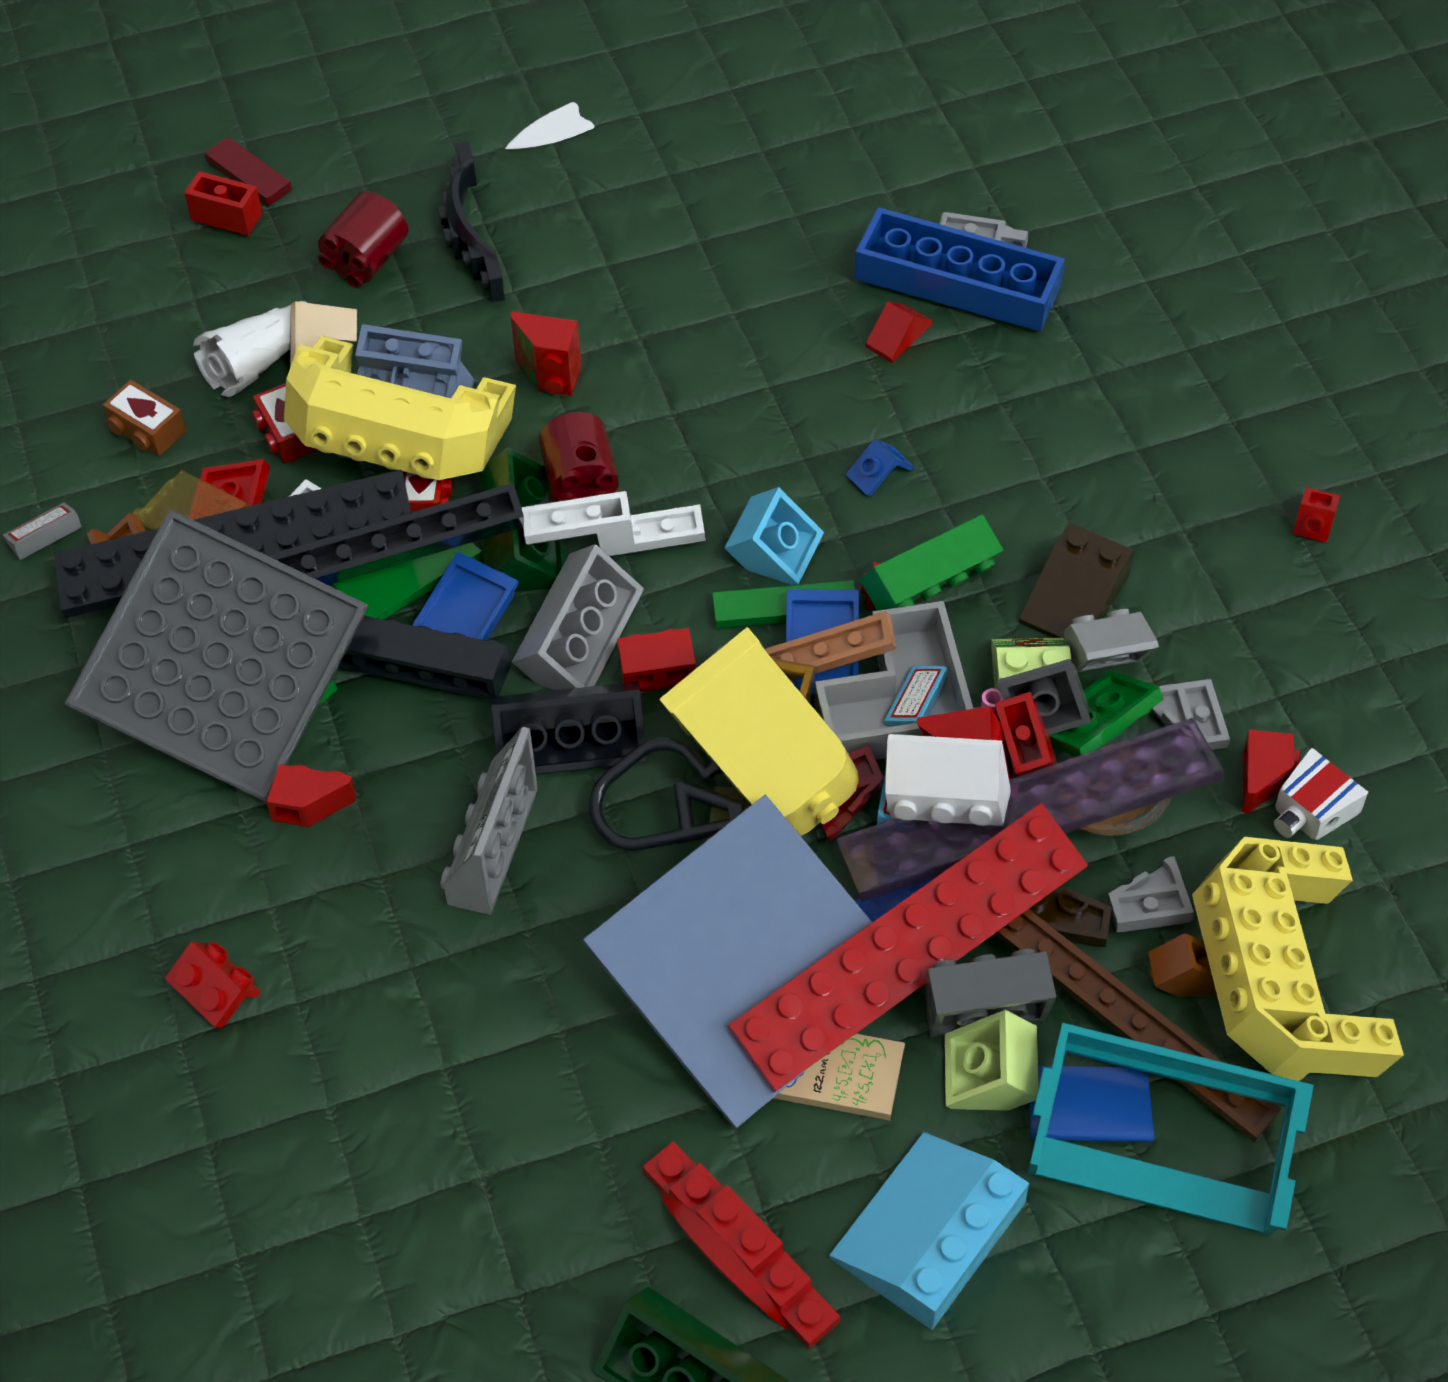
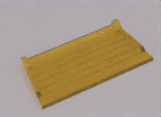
M181 470L174 479H170L143 509L136 508L133 514L141 518L144 526L153 530L161 526L169 509L194 520L244 508L248 504Z

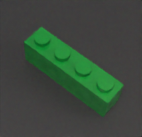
M982 514L873 567L860 579V582L877 611L915 605L913 601L920 597L923 602H926L942 592L940 587L946 584L950 588L960 585L969 579L967 574L974 570L977 575L988 571L996 565L993 559L1001 554L1004 549Z

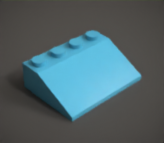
M923 1132L831 1252L829 1259L933 1330L1024 1206L1029 1183L991 1158Z

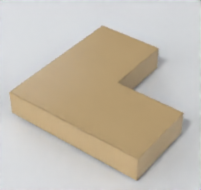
M297 301L291 303L290 367L299 344L313 348L321 336L352 344L356 343L357 309Z

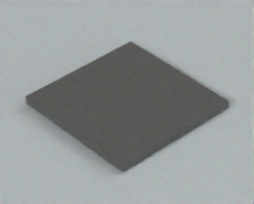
M169 509L64 704L266 802L279 764H288L369 606L356 598Z

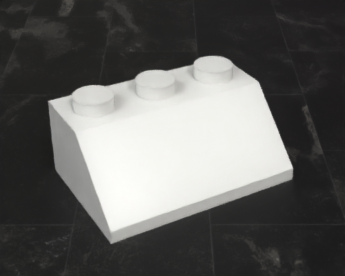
M888 735L885 795L891 818L906 821L921 820L940 823L976 824L979 826H1003L1011 789L1002 741Z

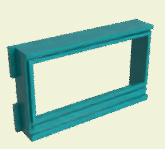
M1062 1023L1051 1069L1043 1068L1032 1115L1039 1117L1040 1120L1027 1174L1272 1236L1276 1229L1284 1231L1287 1229L1296 1180L1288 1179L1296 1132L1305 1133L1314 1085ZM1065 1052L1284 1106L1285 1111L1269 1193L1046 1137Z

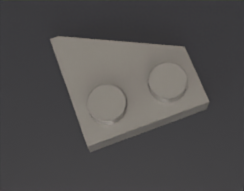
M1211 679L1157 686L1160 687L1164 700L1153 707L1151 711L1191 752L1228 748L1230 737Z
M1174 856L1163 860V866L1153 873L1148 874L1145 871L1136 876L1130 884L1121 885L1108 893L1107 904L1112 906L1111 916L1117 933L1193 922L1194 911Z

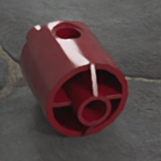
M359 192L319 238L318 248L320 254L318 261L324 268L334 270L340 276L345 277L347 283L352 287L360 288L363 283H368L407 237L408 225L406 220L392 201L374 192Z
M585 412L566 413L550 420L542 427L538 436L539 446L551 497L555 502L616 492L619 486L618 474L606 427L599 417Z

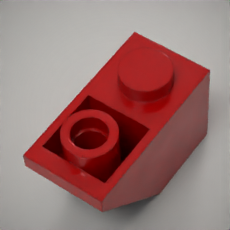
M279 764L266 802L273 822L310 827L354 803L356 791L352 776L340 771L325 772L313 770L304 765L288 766Z

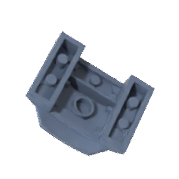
M362 324L355 353L359 365L357 375L447 398H452L459 385L469 388L474 387L473 377L460 361L462 339ZM336 454L337 457L352 459L347 456Z

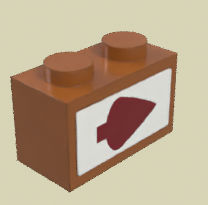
M131 379L103 404L107 418L106 424L113 433L119 436L124 435L132 440L139 449L143 451L148 450L158 457L187 432L181 409Z

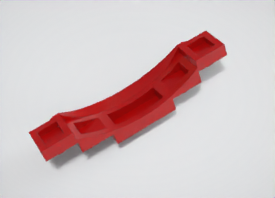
M674 1141L642 1166L643 1174L661 1192L664 1204L679 1226L708 1261L742 1294L780 1326L791 1330L808 1349L840 1323V1315L812 1287V1279L783 1250V1242L728 1185L723 1187L701 1163L696 1165Z

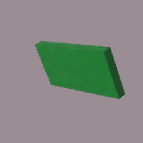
M471 542L330 584L329 586L368 604L369 608L365 616L385 619L433 590L457 551L470 558H474L476 561L482 560V551Z

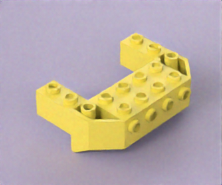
M321 336L313 348L299 344L286 379L284 421L305 446L316 448L321 452L335 453L350 457L355 461L378 464L390 470L402 469V471L416 474L425 479L443 480L483 471L512 420L516 385L483 377L476 389L459 385L452 398H447L351 373L352 343Z
M1243 837L1215 866L1192 894L1227 1035L1272 1075L1300 1081L1308 1073L1378 1077L1404 1056L1394 1020L1325 1014L1294 902L1304 901L1329 904L1353 881L1343 847Z

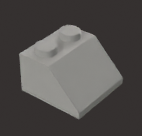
M1120 609L1107 613L1108 618L1094 620V615L1072 619L1073 624H1070L1063 633L1065 641L1070 646L1071 661L1077 672L1139 662L1158 649V641L1142 613L1129 614V609Z

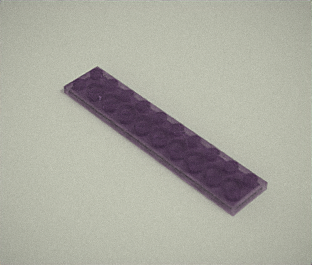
M1190 718L1010 779L1011 793L1003 826H979L965 823L892 819L839 837L837 842L862 903L939 876L1040 803H1043L1063 832L1067 833L1224 779L1223 769L1195 719Z

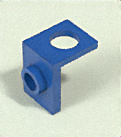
M874 439L846 475L866 495L872 496L896 465L910 471L914 469V466L894 446Z

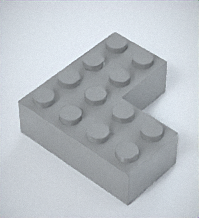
M944 601L872 611V615L887 611L891 616L897 647L895 650L876 655L880 672L815 681V711L840 739L848 754L869 745L875 760L887 758V739L889 734L924 736L917 723L893 727L884 724V720L913 666H944L948 668L947 681L929 716L973 709Z

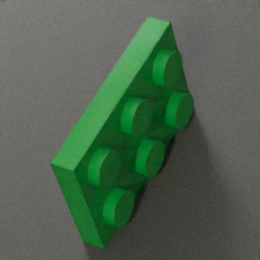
M1113 670L1108 671L1083 690L1087 700L1091 723L1049 735L1052 747L1085 760L1094 755L1098 749L1111 739L1122 734L1128 726L1140 717L1148 714L1153 707L1164 700L1160 687Z

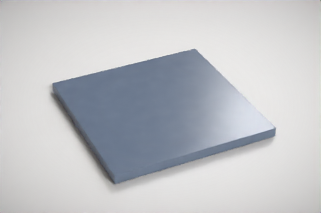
M765 794L584 938L582 942L732 1127L736 1129L797 1077L774 1093L727 1026L866 928L872 921Z

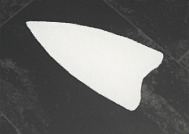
M572 102L536 120L521 131L505 149L529 148L555 143L584 133L595 126L591 121L580 116L578 105Z

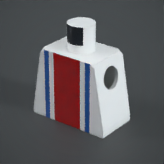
M1312 748L1280 789L1275 808L1281 815L1274 821V826L1281 835L1290 838L1300 829L1311 839L1318 840L1357 816L1362 811L1368 791Z

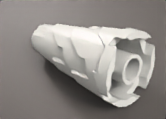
M291 305L281 309L275 308L258 316L245 318L226 327L206 331L195 339L193 346L200 345V350L194 353L195 360L202 375L214 390L222 386L226 390L221 395L231 397L241 392L245 387L258 379V375L269 368L273 362L291 350Z

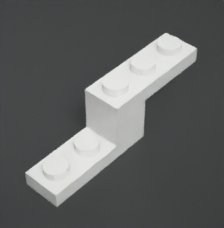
M622 491L521 507L524 515L523 528L526 544L597 533L600 548L608 556L706 541L700 504L631 515L627 492Z

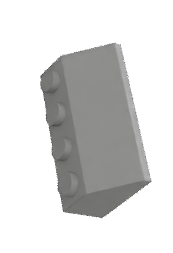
M596 544L570 553L515 654L512 663L536 684L553 690L595 686L617 643V638L620 637L644 588Z

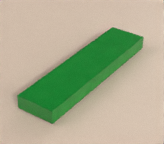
M854 580L712 592L716 628L785 623L787 589L855 590Z

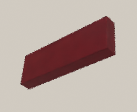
M226 137L204 153L206 161L230 179L257 186L260 201L268 207L292 190L289 180L230 137Z

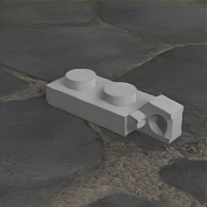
M944 212L939 224L1024 248L1027 247L1028 231L1013 229L1007 226L1006 221Z

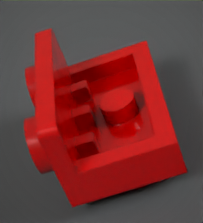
M191 941L165 979L214 1027L224 1028L245 997L257 998L261 990L252 983L254 977L251 973L240 966L234 965L227 959L229 953L222 946L212 941L208 944Z

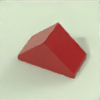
M887 301L866 342V348L893 363L932 325L933 320L906 304Z

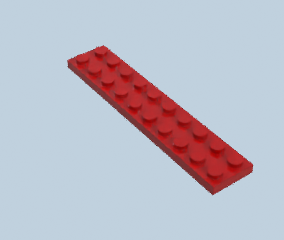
M1040 803L730 1023L727 1028L775 1093L926 983L927 970L933 968L935 963L946 960H959L1089 865L1043 803Z

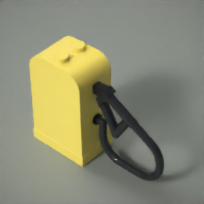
M746 627L659 699L688 736H691L710 758L709 764L707 765L691 746L681 740L670 737H658L647 740L635 747L597 780L589 799V814L594 828L608 844L621 850L640 851L711 838L766 794L797 833L802 836L819 823L825 824L839 812L838 807L846 802L856 791L859 782L858 770L840 739L768 655L757 637ZM660 750L673 751L681 755L703 781L711 780L718 773L720 775L724 774L749 803V806L744 808L742 800L688 782H677L674 784L679 828L673 831L637 838H628L617 834L608 825L602 812L603 797L610 785L645 756ZM691 800L729 812V819L694 825Z

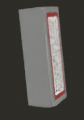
M64 502L3 534V538L18 559L22 560L80 529L82 526L75 510Z

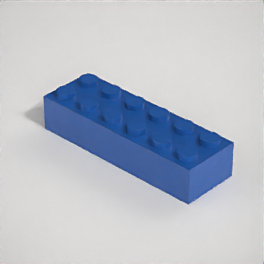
M878 207L856 250L854 279L1041 332L1062 285L1065 259Z

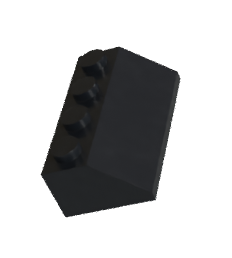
M638 682L492 697L491 707L497 754L522 727L530 728L536 774L613 766L635 747L645 742ZM647 756L641 759L638 763L647 762Z

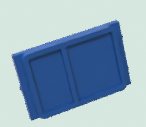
M457 551L412 626H427L432 630L446 633L456 632L466 637L488 640L512 601L514 590L519 582L505 573L499 572Z
M787 589L786 642L859 619V590ZM859 661L815 674L811 697L815 695V681L858 675ZM803 679L791 681L799 692Z

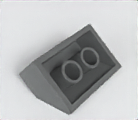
M1022 949L1013 952L1011 957L997 959L992 954L981 955L972 959V962L957 964L954 960L935 963L933 968H929L925 977L927 1020L930 1037L943 1036L948 1032L1003 1010H1007L1030 1023L1045 1021L1056 1000L1047 951L1035 953L1034 949Z

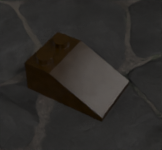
M1068 523L1047 559L1019 618V623L1052 638H1064L1063 631L1070 624H1073L1072 619L1094 615V620L1103 619L1129 576L1134 550Z

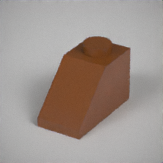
M1184 933L1148 952L1151 965L1150 976L1156 988L1177 997L1217 994L1204 941Z

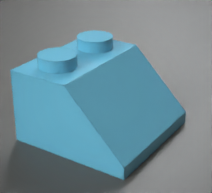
M777 487L751 496L725 549L747 571L790 585H798L824 531Z

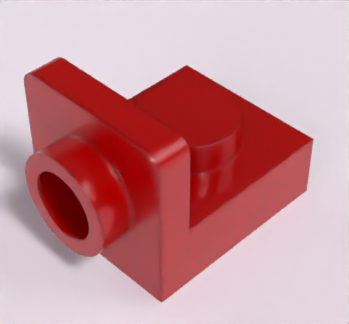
M1306 487L1293 533L1297 536L1327 542L1340 495Z

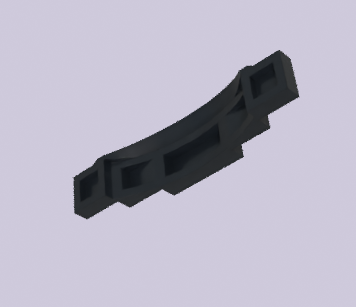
M469 141L456 143L458 156L452 157L453 167H449L451 181H445L446 191L442 192L443 205L438 206L441 225L447 224L448 228L443 229L446 248L453 247L455 260L463 259L464 268H471L473 280H481L483 290L489 289L492 302L505 300L497 252L476 233L462 209L468 188L477 186L474 160Z

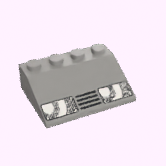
M522 727L494 757L488 772H483L480 776L477 787L479 796L475 804L471 803L466 813L465 824L467 827L464 834H459L455 840L453 856L455 858L451 867L446 866L442 874L441 889L445 890L447 905L488 915L492 914L538 791L530 728Z

